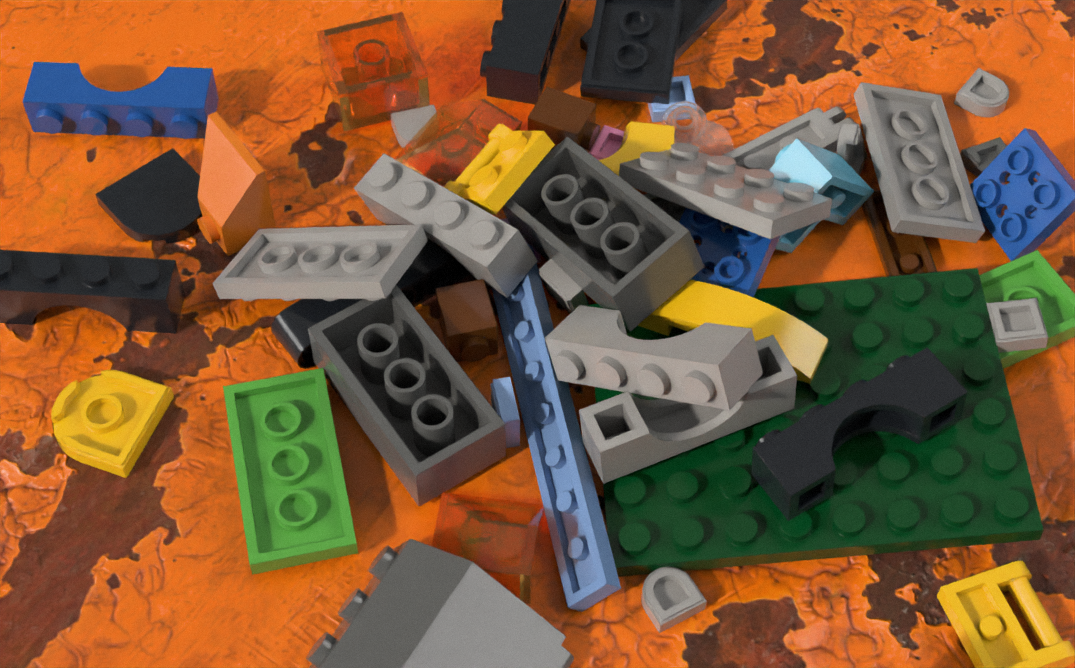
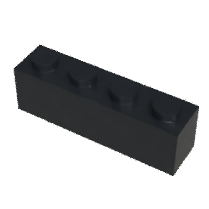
M503 0L502 21L495 20L492 29V50H485L481 61L480 76L486 77L487 96L536 105L541 97L571 0Z

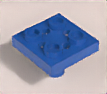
M1024 128L970 184L982 222L1011 261L1034 252L1075 211V180L1035 130ZM1007 173H1010L1011 175L1007 178V181H1009V183L1006 184L1005 176ZM1004 206H1007L1008 209L1004 210L1005 215L1002 216V208Z
M685 208L679 223L690 231L693 240L702 241L701 245L699 243H695L705 266L690 280L721 286L754 297L780 236L768 239L692 209ZM728 225L733 226V230L727 228L725 230L726 233L722 232L723 227Z

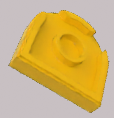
M117 370L101 371V375L87 378L79 383L75 380L62 390L52 408L51 419L57 442L61 449L74 460L127 478L173 400L172 388Z

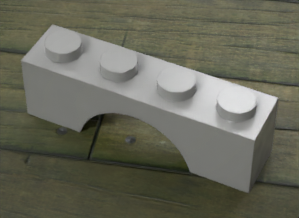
M385 153L354 187L376 219L386 225L422 224L428 239L449 253L477 280L484 279L485 285L505 297L512 293L538 261L518 229Z
M579 305L545 337L558 381L621 392L629 391L633 394L731 410L763 374L751 328L706 322L687 333L659 340H641L627 336L619 310Z
M774 335L755 342L763 374L731 410L667 399L645 400L635 397L629 391L580 409L583 443L603 484L794 409L797 374Z

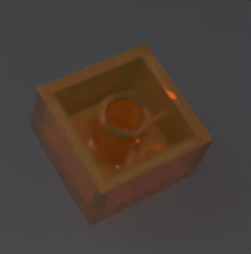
M403 12L317 31L321 68L344 132L390 121L392 113L430 105L428 73Z

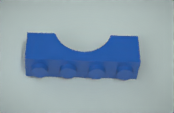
M34 62L22 102L33 132L205 139L208 115L217 111L219 97L212 68L167 67L156 80L144 87L130 91L115 92L100 89L89 83L82 75L79 63Z

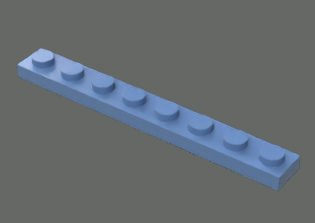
M527 244L534 254L533 246ZM536 262L508 297L492 289L567 607L583 612L621 589L569 385L568 382L558 381L545 341V337L554 330Z

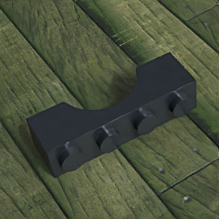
M0 250V323L32 325L36 315L41 311L54 306L71 305L102 312L117 320L128 331L174 334L177 332L185 292L176 260Z
M928 347L911 357L903 355L894 360L885 372L869 381L863 379L855 382L840 398L828 405L819 404L810 408L802 415L798 422L783 431L776 429L765 434L753 447L751 474L786 519L790 521L833 495L836 472L833 456L846 441L868 432H890L920 444L961 420L967 391Z

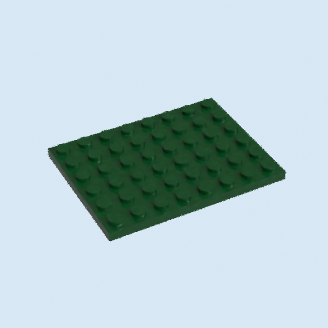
M978 268L757 289L753 298L796 317L828 339V345L811 383L797 380L794 409L603 484L607 534L618 577L650 574L662 567H674L682 571L1032 541L1040 540L1044 530ZM599 304L587 305L590 307L602 308ZM638 325L631 332L625 328L627 336L641 340L666 339L688 332L673 327L669 336ZM928 347L967 391L961 420L920 444L890 432H868L849 439L840 446L833 456L836 468L833 495L788 521L751 474L752 452L757 442L770 431L776 429L783 431L795 424L810 408L819 404L826 406L840 398L855 382L863 379L869 381L880 375L897 358L903 355L911 357ZM595 387L596 403L624 392ZM631 393L632 395H634L635 397L640 398V399H645V400L661 399V398H656V397H650V396H644V395H638V394H633V393Z

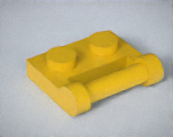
M497 124L488 135L490 141L454 182L448 181L444 188L490 214H497L554 147L555 144L544 131H512L503 124Z
M1023 561L1011 562L941 586L937 594L939 602L975 668H1065L1075 662L1074 647L1070 641L1062 640L1029 582L1032 575ZM1001 590L1010 591L1042 649L1034 650Z

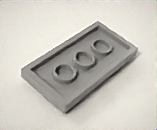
M861 82L853 95L892 232L976 243L985 232L941 95Z
M675 143L671 145V149L661 152H644L640 154V158L620 164L619 177L632 187L768 239H773L830 217L832 199L814 193L812 186L796 182L786 183L774 179V174L767 170L746 169L737 166L736 161L730 157L709 156L700 153L699 148L693 144Z
M422 224L259 229L212 284L219 299H242L243 301H253L256 299H282L284 301L296 299H323L325 301L366 299L368 301L386 299L428 240Z

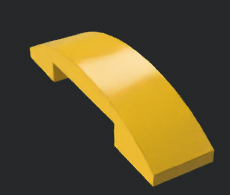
M689 280L638 325L669 336L673 327L689 332L706 322L751 328L755 342L774 335L796 372L797 380L809 384L828 345V339L785 311L743 293L695 280Z

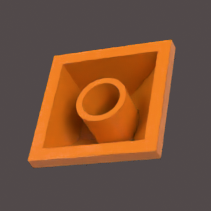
M216 111L208 115L197 196L202 217L198 218L197 222L206 240L210 244L217 242L226 255L230 256L240 251L259 229L276 228L265 170Z

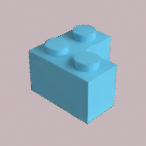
M798 138L778 153L775 164L768 170L774 174V179L786 183L808 184L814 188V193L831 198L830 217L824 220L844 225L874 192L839 154ZM820 221L781 235L775 249L792 253Z

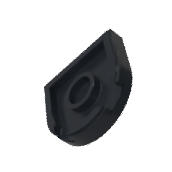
M174 148L95 194L98 204L129 237L136 241L144 242V239L152 241L165 240L166 244L174 243L187 238L199 229L197 219L202 217L197 198L200 175Z

